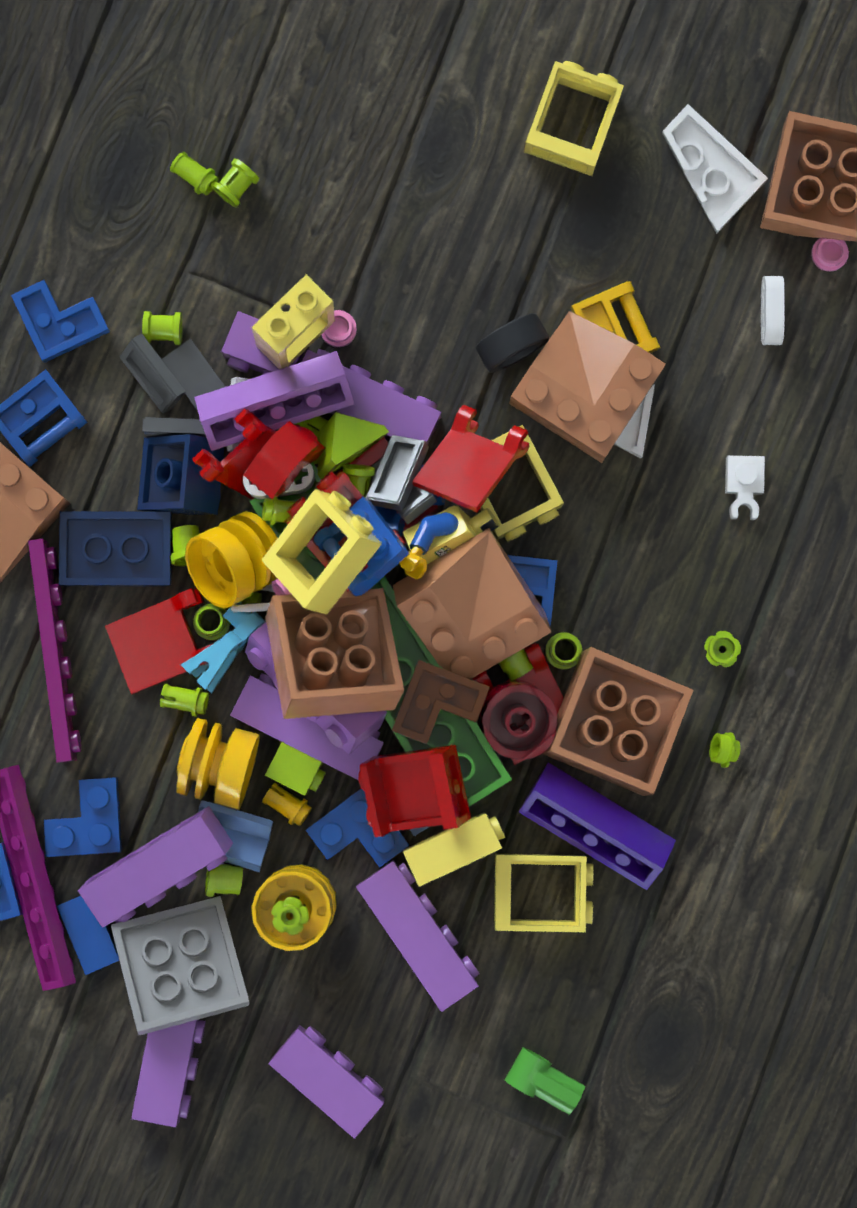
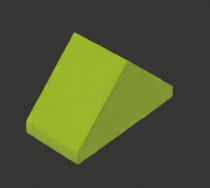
M336 412L322 427L320 443L326 448L319 457L317 475L322 479L330 472H336L343 465L355 460L376 444L389 431L383 425Z

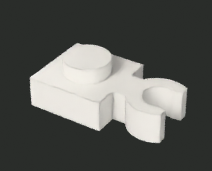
M728 455L726 457L725 494H736V500L731 504L729 510L731 519L738 518V508L741 505L749 507L750 520L757 519L759 506L753 499V494L762 495L764 493L765 456Z

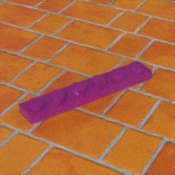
M44 539L29 540L56 761L60 763L77 761L76 753L82 751L79 730H73L72 716L77 715L74 693H68L67 679L72 678V667L69 656L64 657L62 642H67V629L65 621L59 620L57 606L63 604L61 587L59 583L54 584L53 569L58 568L57 553L55 547H50L49 542Z
M19 765L0 770V829L42 990L46 991L74 984L76 980L73 973V962L69 957L64 938V927L59 919L54 900V890L50 884L45 866V855L40 847L37 836L35 817L31 812L27 798L26 783L21 775Z

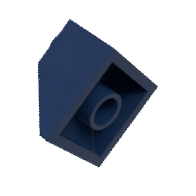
M192 434L144 438L137 510L171 512L172 514L218 515L221 483L217 480L209 482L202 478L199 472L203 468L195 464L192 459L202 449H205L221 462L224 459V447L211 451L206 437Z

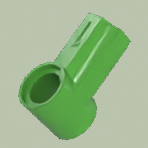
M522 1047L505 1078V1082L528 1096L534 1097L536 1095L570 1115L579 1103L585 1085L552 1067V1063L542 1056Z

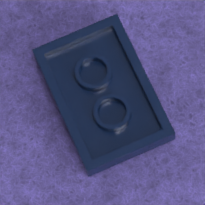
M60 511L59 585L172 586V564L170 558L172 554V513Z

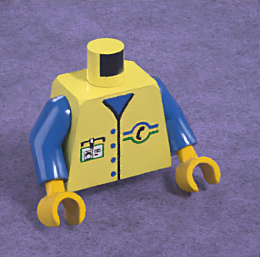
M451 506L436 515L427 516L420 523L403 532L411 552L409 551V554L399 562L400 566L405 569L406 575L414 579H420L426 572L427 564L488 528L492 532L499 527V523L489 508L484 509L472 518L459 506Z

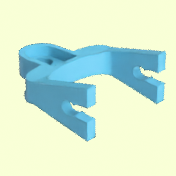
M240 601L239 603H237V604H235V605H243V604H242V602ZM230 607L223 617L235 629L181 664L189 674L198 678L196 681L211 694L236 656L245 647L250 635L266 622L256 612H232ZM208 662V664L199 667L201 663Z

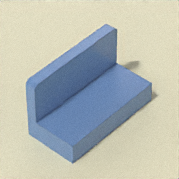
M201 801L198 812L209 806L233 842V845L225 854L228 858L225 862L260 872L270 841L273 821L211 802Z

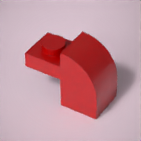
M289 421L267 441L243 476L273 499L287 491L302 468L317 460L326 447L318 442L317 436L311 430L300 427L298 424L294 425Z

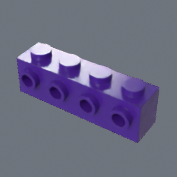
M549 762L533 784L519 810V813L645 890H648L664 869L676 842L672 837Z

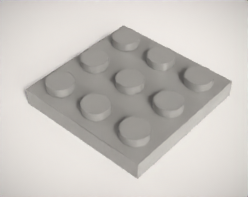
M221 896L111 925L138 1036L249 1006L247 991Z

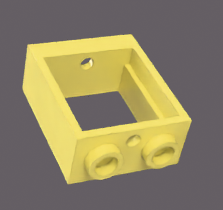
M555 61L528 134L524 152L592 176L624 85L619 84L618 80L611 75L599 73L596 76L585 72L582 66L574 62L564 61L562 64ZM558 84L609 101L592 150L541 132Z
M306 274L252 326L256 347L278 369L289 367L335 322L333 300ZM288 304L290 310L283 312L281 310L282 305Z
M509 432L491 441L504 445ZM529 435L523 440L528 442L530 446L525 455L549 500L501 524L490 500L487 498L480 510L483 511L489 508L496 517L499 527L493 530L492 533L497 540L505 537L506 541L509 542L527 532L524 526L536 520L540 525L559 516L557 509L561 508L564 504Z
M315 489L262 558L263 563L304 609L328 614L382 544L371 533L374 530L373 526L363 517L355 515L349 509L351 507L349 500L336 491L329 494ZM327 517H329L348 537V540L317 580H315L296 558Z
M483 812L472 817L458 828L446 829L405 848L403 853L420 887L502 849L499 840L505 838L497 818L493 816L488 819L487 814Z
M495 854V931L586 932V924H592L593 902L586 901V886H593V864L587 863V857L584 855ZM511 864L574 865V920L511 919Z

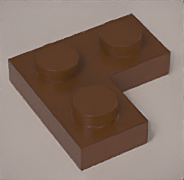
M418 660L392 731L427 744L440 709L476 723L490 687Z

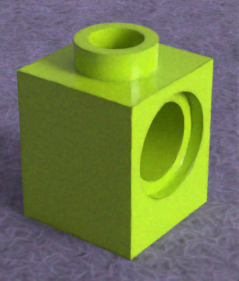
M281 742L265 776L306 796L309 790L314 792L318 790L326 772L320 769L323 762Z

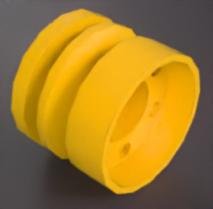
M244 511L231 517L229 520L221 522L218 527L208 529L189 540L185 551L188 572L195 586L205 599L214 606L223 609L231 607L248 598L252 592L264 589L277 579L263 563L262 558L278 538L268 523L263 521L261 517L255 513Z
M197 718L191 732L185 738L179 756L176 793L187 796L193 781H197L194 797L201 800L209 785L215 786V804L239 810L252 775L260 735L235 728L228 743L221 742L222 725L215 723L209 738H206L208 722L207 720Z
M303 864L286 866L274 872L257 890L252 904L253 923L260 937L271 946L285 951L303 950L315 944L333 922L337 909L336 893L329 879L316 868ZM298 896L302 904H306L309 920L303 925V930L298 934L289 935L287 932L281 933L275 929L272 923L274 919L272 915L273 906L278 901H285L287 897ZM287 913V919H293V914Z

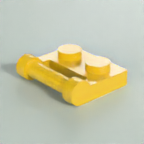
M631 281L617 285L571 306L573 313L627 340L611 305V302L619 300L639 344L637 346L650 354L661 348L657 338H652L633 296L635 290Z

